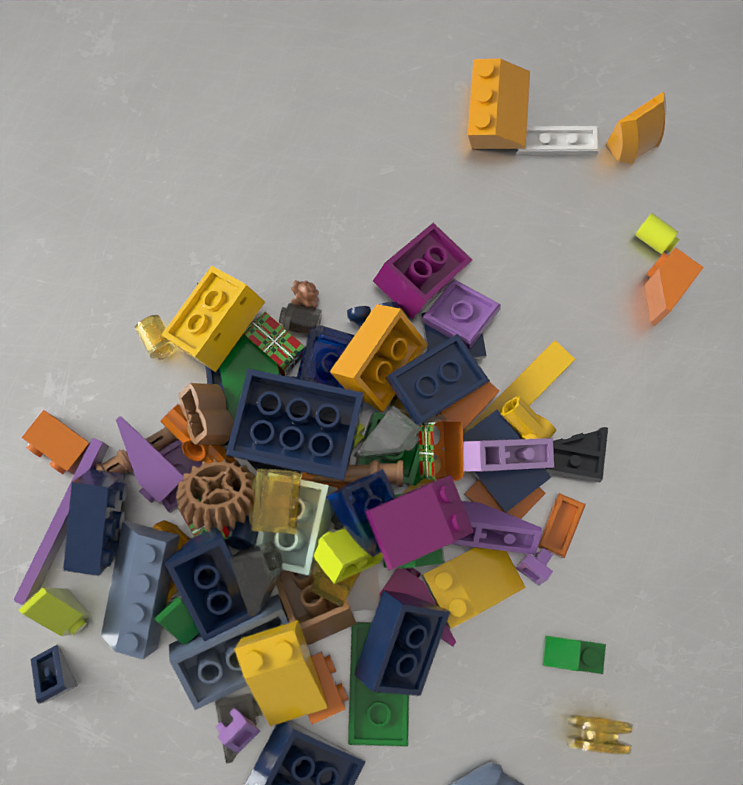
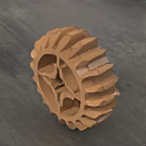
M214 458L213 463L209 464L202 461L201 467L192 466L191 473H185L183 481L178 482L176 498L179 511L185 517L188 524L194 523L197 530L204 526L208 532L213 528H218L222 532L225 526H230L234 529L235 522L244 523L245 516H252L253 508L257 507L259 489L256 484V478L247 468V465L241 466L238 460L231 464L227 458L222 462H218ZM197 497L202 498L201 502L196 500Z

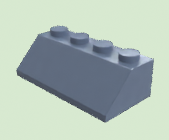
M128 521L122 522L101 636L115 652L144 660L158 649L162 626L155 618L166 608L172 578L165 562L177 552L180 535Z
M279 594L256 604L259 615L205 642L200 633H198L186 645L178 640L169 644V661L194 710L248 686L234 649L241 638L290 623Z

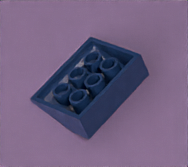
M247 369L226 455L344 481L365 402L364 393Z
M286 721L275 725L245 785H355L366 761L291 721Z

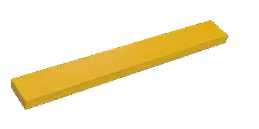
M554 340L463 432V435L498 409L501 413L503 405L515 396L521 397L530 406L570 366L575 358ZM439 457L434 461V474L438 473L441 468ZM423 479L416 486L410 485L402 494L434 480Z

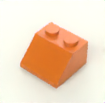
M676 247L669 255L664 252L646 273L650 278L644 285L650 321L655 326L672 311L704 268Z

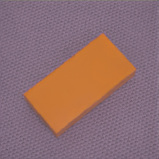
M558 493L543 528L538 548H545L550 553L565 558L586 504Z

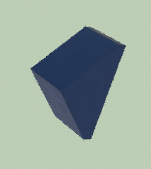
M58 645L30 659L35 697L38 704L51 701L78 686Z

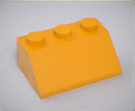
M501 58L473 59L468 137L472 149H526L530 88L529 70Z
M376 304L330 373L345 389L364 393L367 404L380 412H384L396 394L385 378L387 375L421 356L428 344L401 309Z

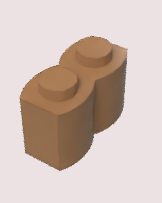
M189 383L179 392V404L183 415L187 418V429L192 442L195 445H224L230 440L234 421L228 410H226V397L222 388L218 384Z

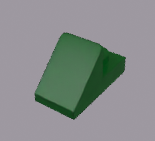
M177 597L155 618L161 626L184 645L188 644L199 633L181 597Z
M545 636L542 665L572 671L603 674L606 644Z

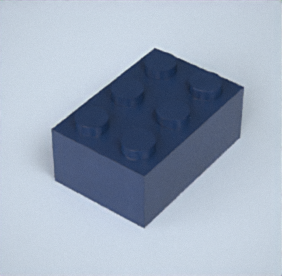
M89 469L72 481L63 571L100 576L107 567L111 566L116 558L119 543L118 532L119 529L121 530L125 517L124 512H121V504L126 499L128 489L127 483H124L125 474Z

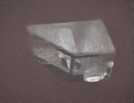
M392 406L354 453V456L356 458L399 454L405 449L410 451L420 439L416 434L421 427L396 407Z

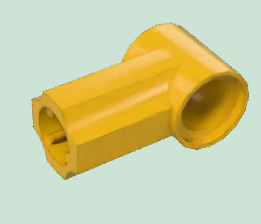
M515 396L502 407L501 415L520 434L519 437L521 439L551 438L557 431L553 424L544 417L537 415L521 397Z

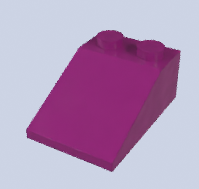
M432 223L388 259L375 276L373 282L394 302H397L399 307L409 317L414 319L473 259L436 224Z
M451 475L429 482L366 511L388 570L397 568L445 547L474 532Z

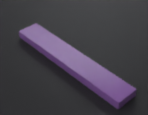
M93 438L72 481L89 469L97 470L95 465L102 462L109 445ZM72 481L14 597V602L24 605L40 590L67 535Z

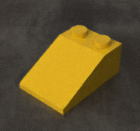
M475 547L421 575L436 605L450 611L446 623L450 629L526 588L507 551Z
M299 620L240 639L234 650L244 678L269 726L328 708Z

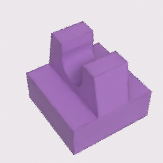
M542 548L540 552L538 551L535 556L529 553L520 560L516 569L539 586L546 582L553 572L546 566L553 554L545 548Z
M234 708L230 712L234 721L229 726L220 722L216 727L220 734L218 738L223 745L239 753L260 730L254 722Z

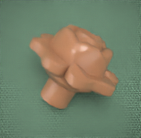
M295 280L293 282L294 286L291 287L295 295L291 300L292 305L295 308H300L303 304L306 307L316 308L319 301V291L316 289V286L307 280L301 282Z

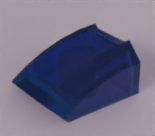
M322 325L311 327L296 379L345 389L330 371L355 335Z
M384 469L354 480L326 495L333 511L356 543L372 557L381 553L366 511L396 498Z

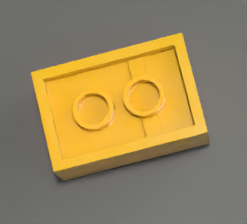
M211 266L162 333V336L216 372L262 308L265 301L248 285Z

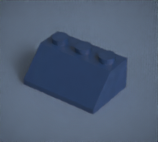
M213 528L210 532L206 531L191 538L165 562L204 642L259 615L253 596L222 532L218 528Z
M383 590L354 675L372 692L421 696L450 611L409 594Z

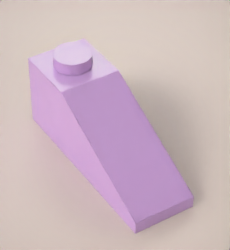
M553 438L463 442L464 471L554 467Z

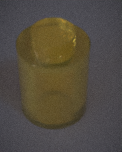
M159 315L146 317L135 325L134 329L151 358L162 360L173 353L172 349L175 345L162 336L166 326Z

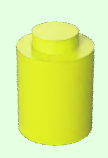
M652 212L635 234L636 237L660 254L665 250L670 253L680 240L676 237L679 231Z

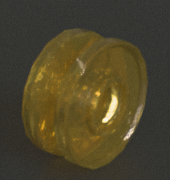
M568 716L567 724L581 729V735L566 736L567 746L601 753L631 754L632 745L618 740V734L632 733L633 724L600 717Z

